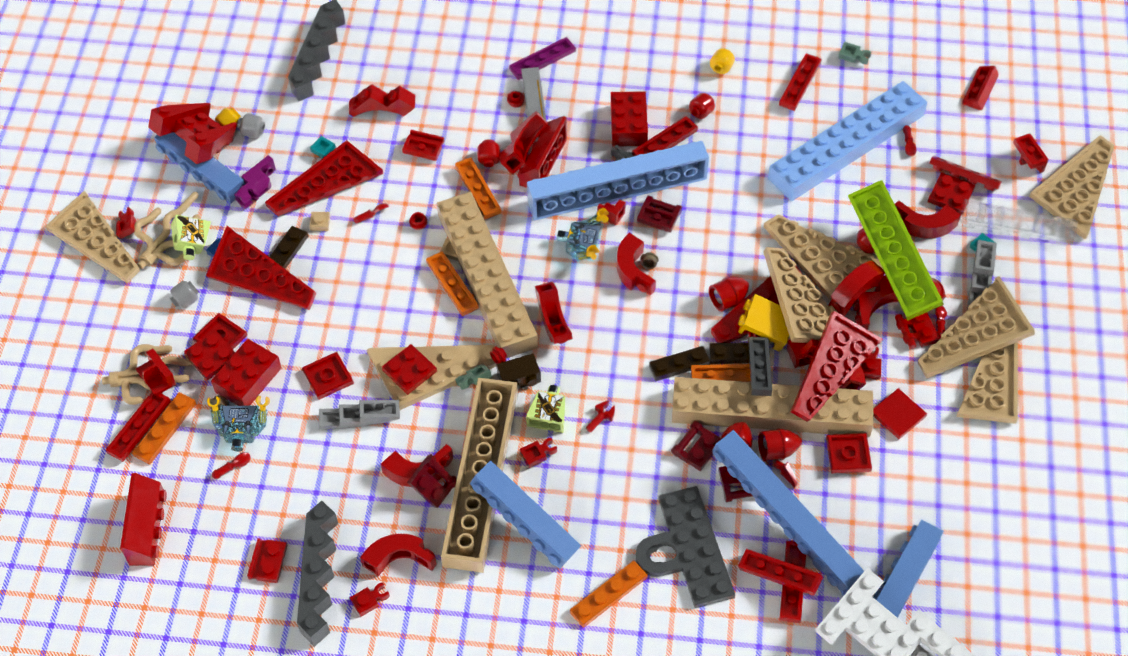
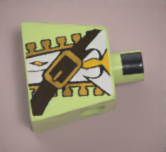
M175 215L171 223L173 246L175 250L183 251V258L185 260H193L195 254L202 252L211 221Z
M550 385L547 392H537L526 415L528 427L564 433L565 396L559 394L560 388L558 386Z

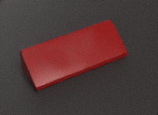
M979 66L962 101L963 105L983 110L999 76L996 66Z

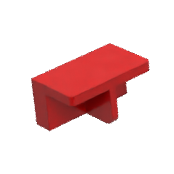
M1029 133L1014 138L1013 144L1021 154L1019 164H1028L1031 169L1037 168L1040 173H1043L1049 159L1033 136Z
M152 348L146 352L149 361L137 367L136 371L152 393L157 396L175 386L176 383L173 373Z

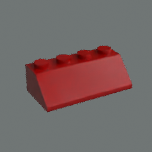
M562 116L549 121V126L541 132L538 140L534 141L531 153L526 156V164L518 171L519 186L527 188L528 181L548 177L567 141V117Z
M131 473L120 549L129 566H154L155 558L159 557V546L157 543L158 539H161L162 536L160 521L164 519V509L162 507L163 502H166L167 492L163 489L161 482L137 473Z

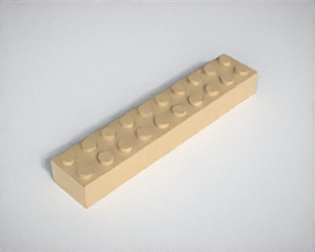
M468 192L437 202L438 217L448 239L451 241L454 252H456L458 262L478 303L495 345L498 348L504 349L507 354L506 358L538 348V335L472 193Z
M675 377L672 423L692 424L693 421H698L701 425L730 427L738 422H746L751 429L776 430L780 428L793 432L820 434L867 433V437H870L874 426L873 391L838 388L816 415L806 422L790 412L801 386L772 384V396L751 395V382Z
M478 378L441 554L442 567L484 573L496 509L492 508L481 494H477L473 490L470 482L490 460L502 471L504 469L518 396L517 382Z

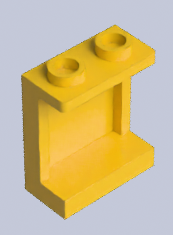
M755 294L751 300L747 299L743 307L746 311L738 321V325H740L738 332L742 334L744 330H748L760 337L768 338L769 341L774 343L773 349L780 352L786 345L789 337L781 307Z

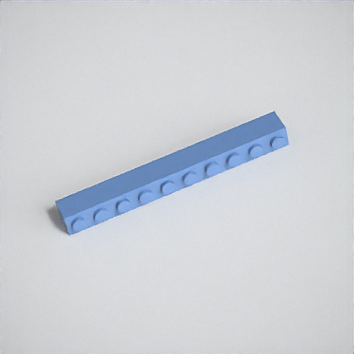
M732 430L715 444L712 450L714 457L727 467L732 477L737 478L741 482L742 488L747 493L753 495L756 503L769 513L773 522L779 524L784 529V533L788 538L793 539L798 544L799 550L809 556L815 568L821 570L827 576L828 582L836 586L841 591L843 597L863 574L864 570L743 439Z

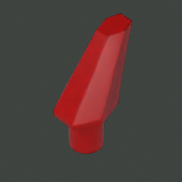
M776 460L773 467L780 470V474L795 489L798 482L789 463L784 464Z

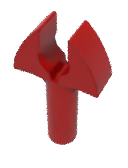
M609 401L595 405V411L598 414L586 426V430L592 432L604 419H609L612 422L615 415V405L610 411L605 412L604 409L609 406Z

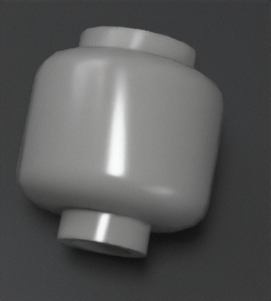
M247 113L243 118H239L237 128H240V133L243 136L258 138L264 132L265 122H263L261 116Z
M181 281L170 290L172 295L170 300L176 307L180 305L182 308H187L197 301V294L199 292L191 281Z

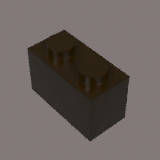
M534 353L496 364L499 380L517 382V389L534 386L541 382V371Z

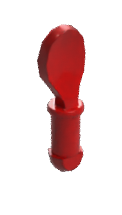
M906 125L903 128L906 142L905 153L913 156L916 154L917 148L912 142V129Z
M387 203L379 204L373 211L368 210L357 215L353 221L359 223L373 218V215L389 207Z
M943 306L935 308L937 333L940 338L945 332L946 321L944 319L947 316V311Z
M248 452L239 453L230 463L227 462V464L217 470L215 469L212 472V477L219 479L227 472L233 471V467L245 466L250 461V454Z

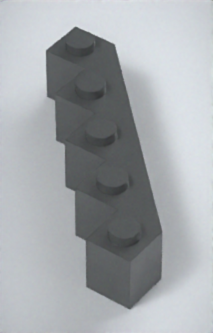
M337 0L320 5L289 73L290 88L298 102L314 95L311 81L322 77L320 63L330 59L328 45L338 41L336 28L346 24L344 11Z
M322 500L306 513L297 625L300 633L314 647L330 634L327 622L320 615L332 606L330 595L323 587L334 578L332 567L325 560L336 551L334 540L327 533L338 525L336 513Z

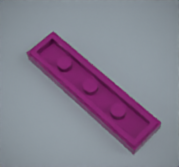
M565 37L509 65V70L520 80L522 79L521 69L539 67L540 70L576 52V47Z

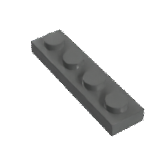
M749 337L751 395L772 396L768 338Z

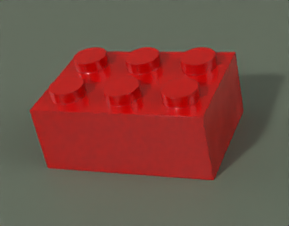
M646 91L611 92L612 147L615 145L619 147L642 145L648 141Z
M247 338L213 377L211 383L215 393L224 396L235 405L250 406L281 370V363L276 354Z

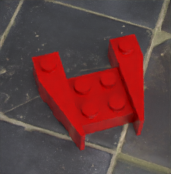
M210 103L164 105L151 109L148 128L159 136L174 132L187 142L184 155L195 164L211 160L215 153H219L222 150L223 146H228L233 142L237 123L233 122L221 126L209 117Z

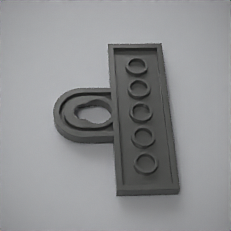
M698 486L658 495L669 531L643 539L636 549V563L647 575L653 577L682 571L694 608L735 598V592ZM662 546L672 547L676 552V557L667 562H654L650 558L651 554L657 552Z

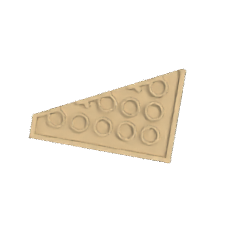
M1098 136L1035 188L1029 197L1084 240L1087 239L1115 145L1103 136Z
M778 214L764 222L763 227L830 300L832 299L830 296L837 286L861 264L873 260L882 268L879 260L875 259L874 255L864 253L862 250L849 244L845 246L838 243L835 238L827 237L825 234L812 228L808 230L799 226L798 222L788 220L782 215Z
M766 247L763 253L791 342L808 343L811 339L819 341L830 313L836 311L835 308L827 305L822 299L823 294L815 288V285L806 275H802L797 270V264L789 258V255L783 248Z
M999 276L995 278L994 283L982 292L981 296L977 297L969 305L968 310L962 316H959L953 325H950L941 335L939 341L932 345L928 352L918 359V365L927 379L1035 335V330Z
M495 345L415 347L437 367V372L407 395L382 371V366L406 347L366 349L392 399L399 400L400 410L457 385L455 381L457 377L466 375V371L482 363L489 370L496 367L495 362L490 356V352Z

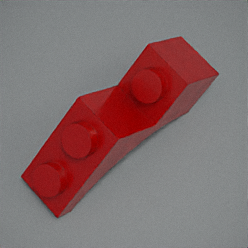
M371 84L350 99L349 115L355 117L367 111L383 110L394 112L404 117L415 109L416 95L400 85L386 93Z
M537 111L510 133L512 143L499 154L500 163L512 175L526 164V156L531 145L541 132L549 126L548 122Z
M886 275L883 276L876 287H873V292H864L853 304V310L857 312L855 323L867 330L870 325V317L878 308L888 303L898 302Z

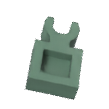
M844 42L838 58L853 63L859 60L860 63L867 65L871 57V51H861V46Z
M482 363L466 371V375L457 377L455 381L457 386L464 390L471 384L477 385L478 378L489 379L492 377V374Z

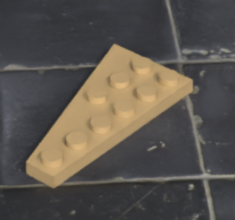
M85 190L46 225V229L125 283H128L140 272L138 265L126 251Z
M1018 342L982 356L956 417L1017 423Z

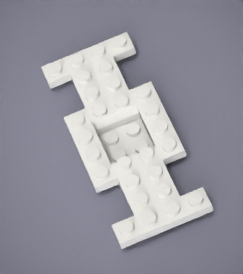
M868 568L815 629V632L831 645L845 630L875 656H932L919 645L921 642L938 656H975L920 610L915 613L907 624L892 614L872 597L884 581Z

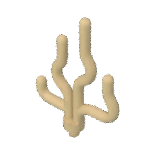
M193 192L179 208L165 215L163 218V232L155 241L143 233L141 227L151 223L161 214L162 210L159 207L135 223V236L147 244V249L139 256L141 261L137 264L141 269H144L145 266L150 267L157 258L172 266L181 265L185 261L183 253L176 259L163 253L167 248L174 247L173 240H165L171 232V219L175 215L183 214L199 197L198 192ZM196 214L192 218L200 219V216Z
M150 344L136 346L130 353L129 367L124 371L109 372V376L102 377V384H110L111 387L122 386V399L125 403L130 405L141 404L143 401L142 397H131L129 384H139L150 390L136 371L138 354L147 352L152 348L157 354L169 353L172 351V346H153ZM175 356L162 358L166 365H193L188 358L181 359ZM187 374L174 376L175 383L187 382L190 378Z

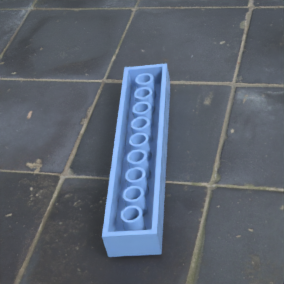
M902 81L771 164L768 180L792 202L903 130L904 126H909L923 117L928 102L907 83Z
M698 141L647 154H639L630 158H622L613 162H605L592 167L588 166L583 169L551 175L541 179H533L527 182L528 206L535 221L598 206L607 202L618 201L619 199L623 200L706 180L709 155L703 141Z

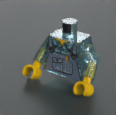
M601 208L598 210L597 215L589 219L572 222L569 232L558 230L557 241L566 242V253L576 261L587 260L594 262L597 258L596 253L600 252L598 245L601 238V221L603 223L608 222L609 218L606 215L609 212L605 208Z
M216 396L217 403L212 405L209 397L207 403L212 407L213 426L219 436L224 437L226 443H231V450L236 452L242 451L243 444L254 442L255 437L266 427L268 411L266 406L270 404L269 397H265L264 404L261 403V396H258L256 398L257 405L221 406L220 409H218L220 398Z

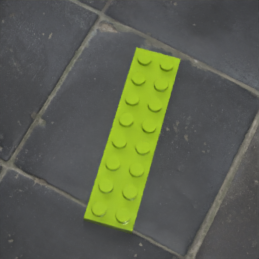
M883 180L849 194L848 198L907 320L944 305Z

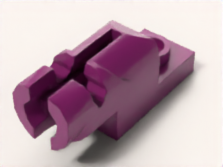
M266 156L241 176L245 185L234 196H236L235 200L244 209L253 204L251 200L257 201L259 197L271 189L272 185L268 176L276 170L272 157Z

